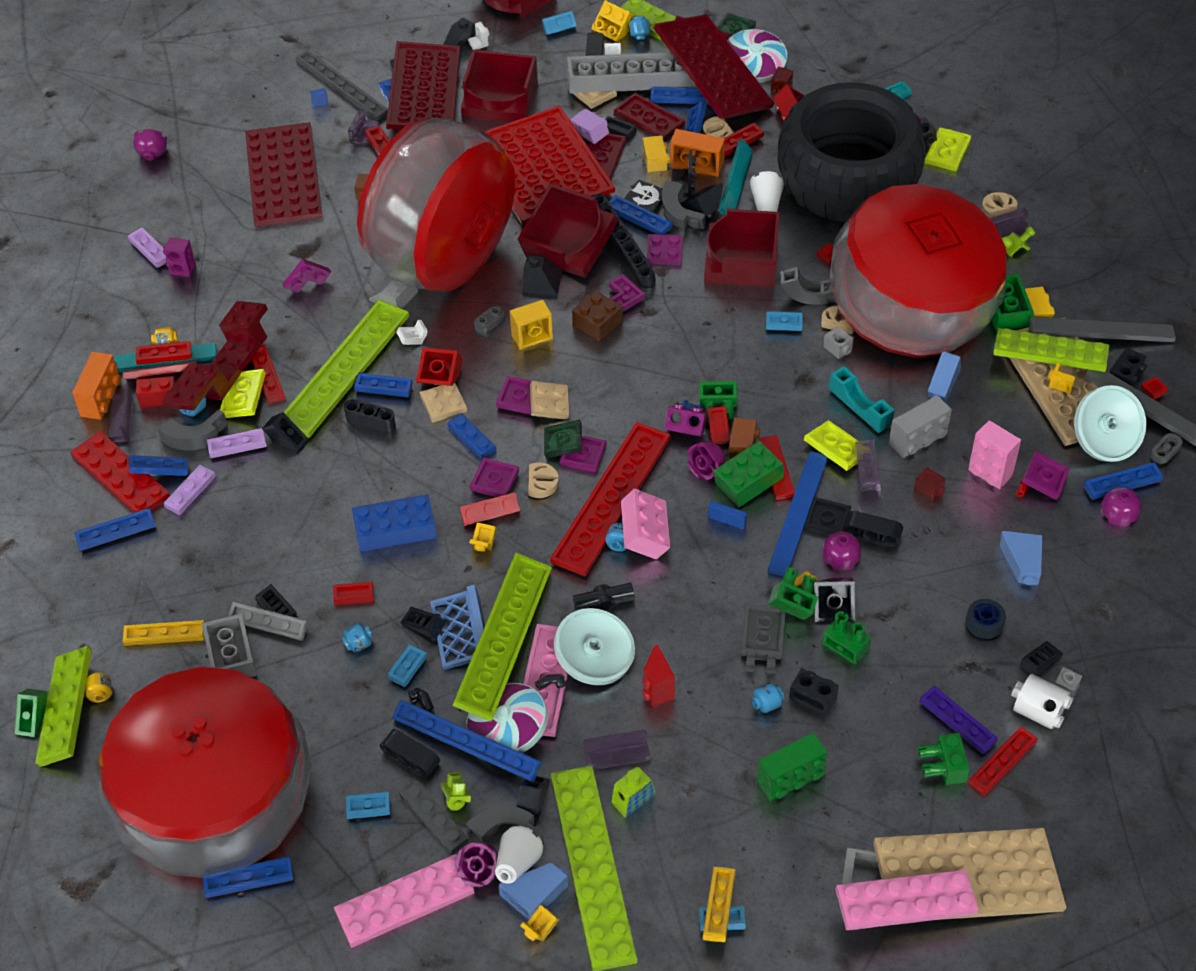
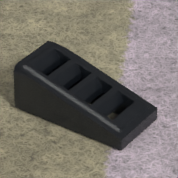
M272 584L255 595V600L264 610L275 612L274 610L282 605L283 608L275 613L282 614L288 610L289 613L286 616L293 617L297 614ZM272 595L273 598L266 602L265 599ZM277 600L278 603L271 607L270 604Z
M414 607L409 608L400 622L402 625L434 639L438 637L445 626V622L439 615Z
M1046 641L1021 659L1020 667L1029 674L1039 676L1057 661L1063 653ZM1043 652V653H1044L1045 655H1047L1049 658L1047 659V658H1046L1044 655H1042L1041 653Z

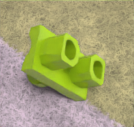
M460 772L447 773V782H442L441 789L447 798L446 804L448 808L457 811L463 808L465 801L471 802V795L466 788L465 780H461Z

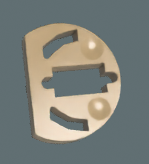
M719 116L711 117L703 124V134L725 138L733 134L728 123L724 119H720Z
M991 193L982 202V212L989 219L1000 216L1004 217V215L1013 214L1017 211L1016 199L1007 193ZM998 201L1001 207L997 206L995 202Z
M838 306L829 307L822 313V328L833 330L838 326L847 334H852L855 331L845 319L837 322V316L841 315Z
M537 462L529 464L528 495L534 498H545L552 495L558 487L557 471L546 463ZM536 479L553 481H536Z

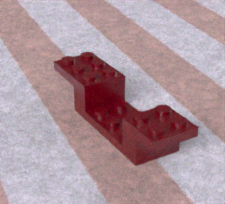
M244 301L235 302L219 324L227 342L210 365L189 364L163 399L162 403L165 407L194 411L204 396L209 399L223 400L241 375V372H243L267 339V335L259 322L268 310L266 304Z

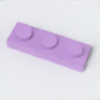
M143 228L128 235L129 241L157 268L166 263L163 247Z
M262 428L207 439L210 458L266 447Z
M199 465L164 502L165 508L181 515L216 477L215 472Z

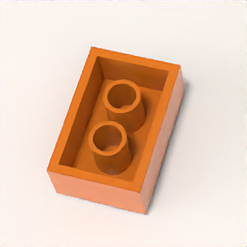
M676 129L670 142V167L688 169L689 150H693L692 156H696V165L692 168H695V172L719 177L724 164L725 138Z
M91 352L72 392L80 417L101 420L104 413L107 412L108 404L114 397L117 385L121 382L117 363L112 354Z

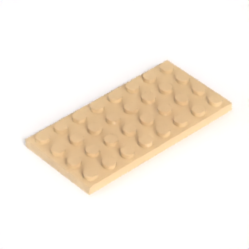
M1028 327L1017 331H1027L1031 333V328ZM1055 336V337H1065V338H1068V339L1080 340L1078 337ZM1010 358L1064 446L1078 443L1074 428L1076 409L1087 393L1098 388V386L1084 378L1089 370L1060 366V372L1076 377L1071 394L1049 387L1050 379H1048L1051 368L1055 369V364Z
M1044 828L879 837L873 841L881 880L966 870L979 911L977 915L945 919L1064 912L1066 909Z

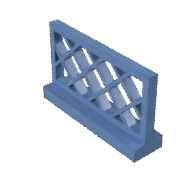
M475 585L467 586V591L430 601L432 613L439 615L443 620L451 622L447 629H442L437 637L444 670L470 663L473 655L468 656L465 653L470 647L476 649L484 630L485 621ZM466 598V603L462 608L455 605L458 600ZM446 605L448 607L442 614L436 610L437 606ZM452 608L459 611L454 619L447 616ZM463 614L470 616L466 624L459 622ZM455 625L462 627L458 635L451 633ZM467 630L473 633L469 641L461 638ZM447 636L454 638L450 646L443 644ZM459 641L466 644L461 652L453 649ZM451 652L458 655L454 661H446Z

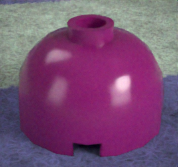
M143 129V133H138L139 131L134 133V149L144 159L153 160L165 152L167 136L163 137L162 132Z
M711 441L699 442L691 446L687 452V455H689L688 466L691 472L699 479L701 476L705 480L713 478V471L725 463L722 449Z
M1125 487L1114 488L1105 494L1100 507L1103 517L1105 515L1108 518V522L1113 525L1129 526L1131 522L1138 520L1141 511L1140 498L1131 489Z
M838 531L826 538L822 546V559L826 565L828 563L836 571H847L853 569L855 564L859 563L861 545L853 534L846 531Z
M473 842L463 847L456 857L455 865L456 871L462 877L461 880L472 887H481L491 883L496 878L495 869L498 851L486 842Z

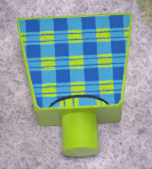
M639 767L628 771L624 777L615 783L611 804L626 818L656 794L652 780Z

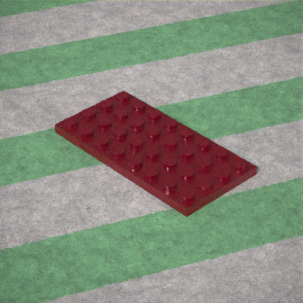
M707 14L655 24L653 29L720 119L773 107L774 102Z
M396 41L386 129L402 130L406 125L423 118H437L448 121L453 128L460 46Z
M311 123L246 130L245 137L255 227L323 218Z

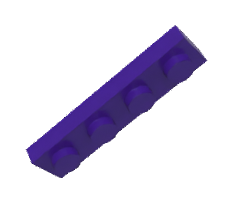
M936 686L930 688L920 697L919 702L956 733H960V736L981 754H984L997 742L998 737Z

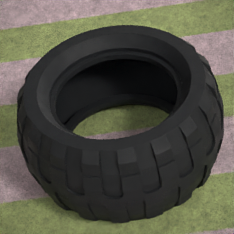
M846 82L818 88L804 95L801 101L791 107L779 135L777 161L786 191L796 199L800 206L823 218L849 222L863 201L891 186L917 184L922 175L926 148L920 118L913 112V108L907 102L891 91L875 85ZM834 144H858L875 149L884 156L872 160L850 161L831 157L820 152L818 149Z

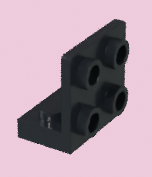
M689 150L688 169H672L671 181L683 184L684 195L682 198L691 197V191H695V181H692V179H695V168L692 167L696 165V156H692L693 150Z

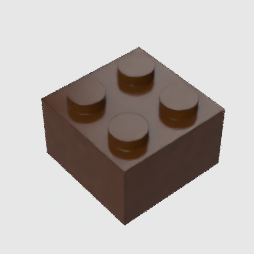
M596 290L572 310L573 326L598 341L605 338L623 321V306Z

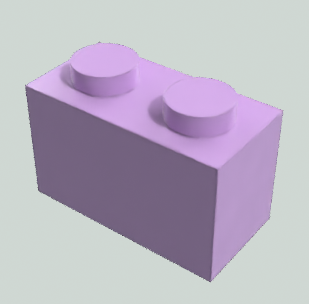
M586 108L570 119L580 136L593 144L609 134L607 121Z

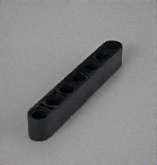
M601 193L595 194L593 197L596 199L599 209L616 216L618 223L610 237L640 283L645 287L654 285L656 277L651 264L606 196Z

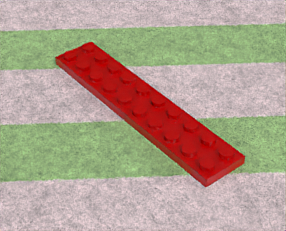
M639 422L635 423L552 554L550 563L586 577L606 544L605 538L609 527L614 523H619L622 518L621 500L634 488L640 489L669 442L670 434Z

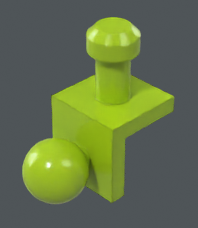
M1027 227L1026 232L1022 236L1012 232L1009 236L1003 237L1002 240L1008 255L1012 256L1021 247L1029 251L1031 248L1025 241L1030 236H1034L1036 231L1032 227Z

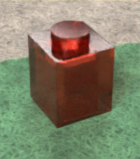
M778 66L771 78V91L778 93L786 84L791 86L793 83V70Z
M926 467L916 477L914 491L933 502L945 492L946 478Z

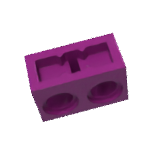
M169 237L167 243L163 246V254L166 256V265L169 267L170 274L190 277L196 265L190 240Z
M677 403L668 407L665 430L697 436L704 435L707 412H703V408L692 407V409L684 408L685 405ZM675 412L681 415L680 422H675L673 420V414ZM692 416L699 418L700 423L698 426L691 423Z

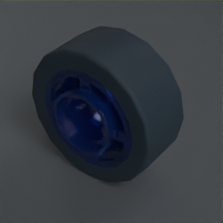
M991 599L974 601L969 606L966 615V626L969 631L977 637L986 639L998 636L1002 632L1006 621L1004 608L998 602Z

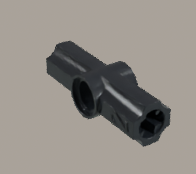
M631 582L612 587L602 584L595 587L593 591L573 595L575 611L586 608H598L607 611L612 609L615 604L635 600Z

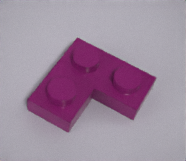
M302 258L283 282V286L285 289L299 293L307 281L322 285L332 272L325 266Z
M623 274L609 282V288L616 293L610 299L623 306V312L645 299V293Z

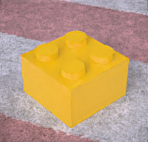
M544 300L510 310L511 335L519 350L553 339L552 314Z

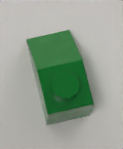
M26 689L17 694L16 735L37 736L45 714L47 691Z

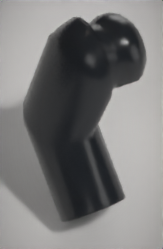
M548 674L537 680L535 686L541 691L555 683L556 687L560 689L566 686L567 682L562 674Z
M414 688V690L408 692L410 700L412 702L420 701L424 710L431 711L434 709L429 694L426 691Z

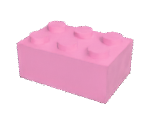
M989 420L975 434L968 470L987 481L990 485L1001 489L1014 474L1021 439Z
M634 488L621 500L624 547L657 560L670 548L666 500Z

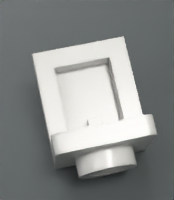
M481 22L475 23L476 36L469 38L468 43L473 50H478L488 46L489 31Z
M605 43V55L621 54V43Z
M417 320L415 327H398L396 333L402 344L422 345L427 336V328L422 320Z

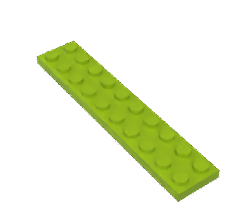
M378 300L284 411L287 417L308 438L311 437L353 386L358 373H363L395 335L398 327H401L409 318V312Z
M515 552L452 706L492 721L552 567Z
M587 766L551 773V781L592 971L636 964V952L593 767Z

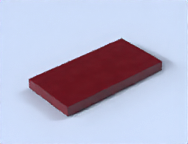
M636 93L632 94L614 109L615 115L653 136H663L664 142L674 134L676 129H680L685 125L684 119Z
M607 134L595 144L589 143L588 148L609 179L612 177L626 143V136Z

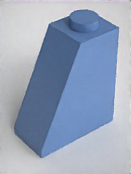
M942 351L927 391L930 399L938 395L946 403L961 370L960 356Z
M1002 531L999 546L1017 582L1027 585H1038L1041 576L1042 535Z
M549 863L523 873L513 883L501 882L499 884L500 896L529 920L540 905L547 908L568 887V874L562 867H556L553 863Z

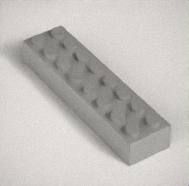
M671 52L567 57L566 72L570 93L651 90V87L697 88Z

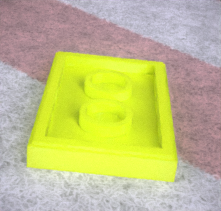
M939 127L936 134L937 141L931 144L924 163L956 172L972 135Z
M264 369L241 372V375L223 398L220 410L224 412L225 418L255 415L266 375Z
M829 420L804 437L805 442L846 471L870 456L872 451Z

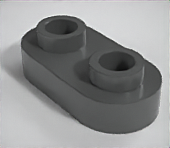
M493 306L474 319L475 331L487 333L502 323L505 319L504 309L499 306Z
M1166 434L1153 447L1151 452L1152 460L1158 464L1169 462L1180 450L1182 439L1176 434Z

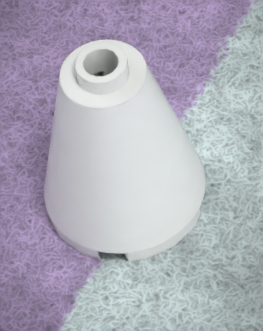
M770 171L760 172L759 176L755 177L754 175L751 177L750 187L757 211L777 212L784 186L783 177L780 178L778 173Z
M513 826L502 835L495 869L496 877L501 882L513 883L540 859L543 853V844L540 837H536L532 833L533 830L523 826Z

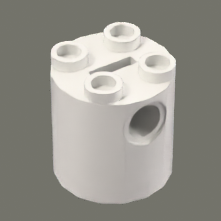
M1030 674L1025 683L1018 681L1011 694L1012 697L1016 698L1013 708L1014 712L1051 730L1054 727L1060 728L1064 717L1061 715L1064 709L1070 708L1074 698L1070 697L1071 692L1034 674ZM1050 701L1056 703V708L1052 712H1049L1047 709Z

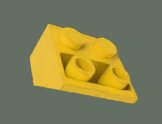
M604 0L591 29L598 33H604V36L618 42L630 32L629 22L633 20V17L638 16Z

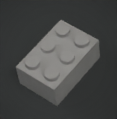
M936 395L892 420L889 445L902 458H905L908 455H913L922 447L929 446L933 441L945 437L948 433L952 409Z
M242 613L202 623L211 668L232 669L249 677L257 676Z

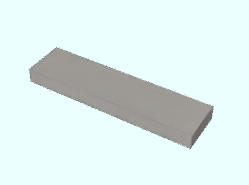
M232 602L229 616L242 613L245 626L301 641L304 640L309 623L306 620L237 602Z

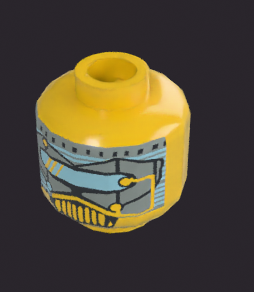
M172 327L156 328L154 335H151L152 345L179 342L177 331H174Z
M95 672L87 677L85 696L88 700L101 703L111 697L112 684L107 674Z

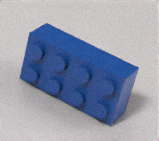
M429 494L352 508L360 552L437 538Z

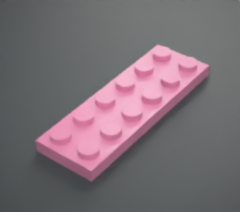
M537 624L523 684L534 688L542 696L548 709V722L543 736L555 737L566 686L558 689L554 683L539 691L535 686V682L548 674H562L567 682L568 673L559 664L554 651V637L558 627Z
M457 854L335 906V913L350 947L353 948L474 894L473 887L464 883L459 872L456 871Z
M966 870L837 885L835 889L846 931L977 915L979 911Z

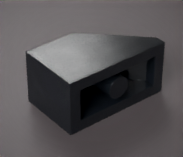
M462 17L451 26L443 45L460 46L461 50L469 44V38L475 37V24Z
M284 412L272 416L262 428L275 443L295 452L299 451L308 440V437Z
M536 776L534 782L525 779L520 785L517 807L526 810L532 815L538 814L542 809L550 779Z

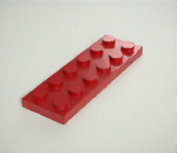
M101 431L70 451L71 456L133 513L148 508L151 511L170 497L169 492L149 474L129 473V456Z

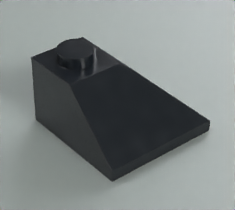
M722 182L703 188L682 201L680 205L687 210L705 214V219L710 218L714 215L713 212L719 209L723 190Z
M527 255L522 295L557 298L563 270L545 256Z
M852 577L828 578L814 581V595L818 596L814 609V622H833L836 613L840 611L844 612V615H848V621H855V581Z

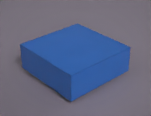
M325 88L309 92L312 107L328 104Z

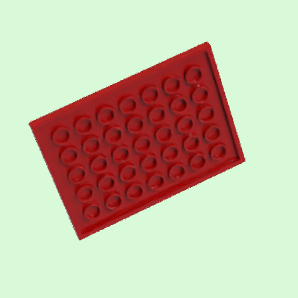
M560 105L469 137L473 147L484 142L501 146L513 164L516 190L512 210L522 226L526 225L550 184L591 197L595 194L601 193L606 196L615 192L614 185Z

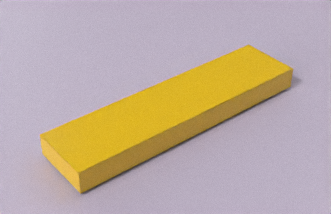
M205 620L124 625L122 642L124 646L204 641L202 623H205Z
M713 867L703 940L726 943L736 869Z

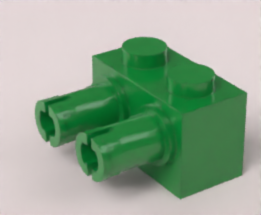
M737 381L700 382L699 399L700 404L703 405L704 412H707L708 408L726 406L729 423L734 422V407H738ZM707 412L706 423H709L708 412Z
M786 567L783 580L773 587L768 605L805 620L813 615L818 596L811 594L816 578L812 577L811 580L810 575H804L801 588L795 587L794 583L798 570L795 569L793 572V568Z
M840 611L836 613L835 620L824 631L822 644L856 665L870 649L871 637L864 632V624L861 626L860 622H855L851 625L848 622V615H844V612Z
M960 733L939 735L936 744L917 746L918 754H920L919 759L938 757L939 759L938 763L922 764L924 778L943 775L945 785L967 782L970 769Z

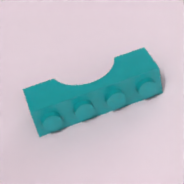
M843 366L830 374L829 390L874 430L880 433L892 425L895 410L883 399L879 401L869 399L861 390L857 376Z

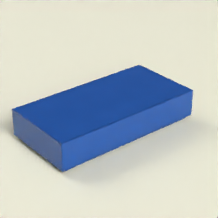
M710 501L708 505V518L741 529L745 528L747 512Z

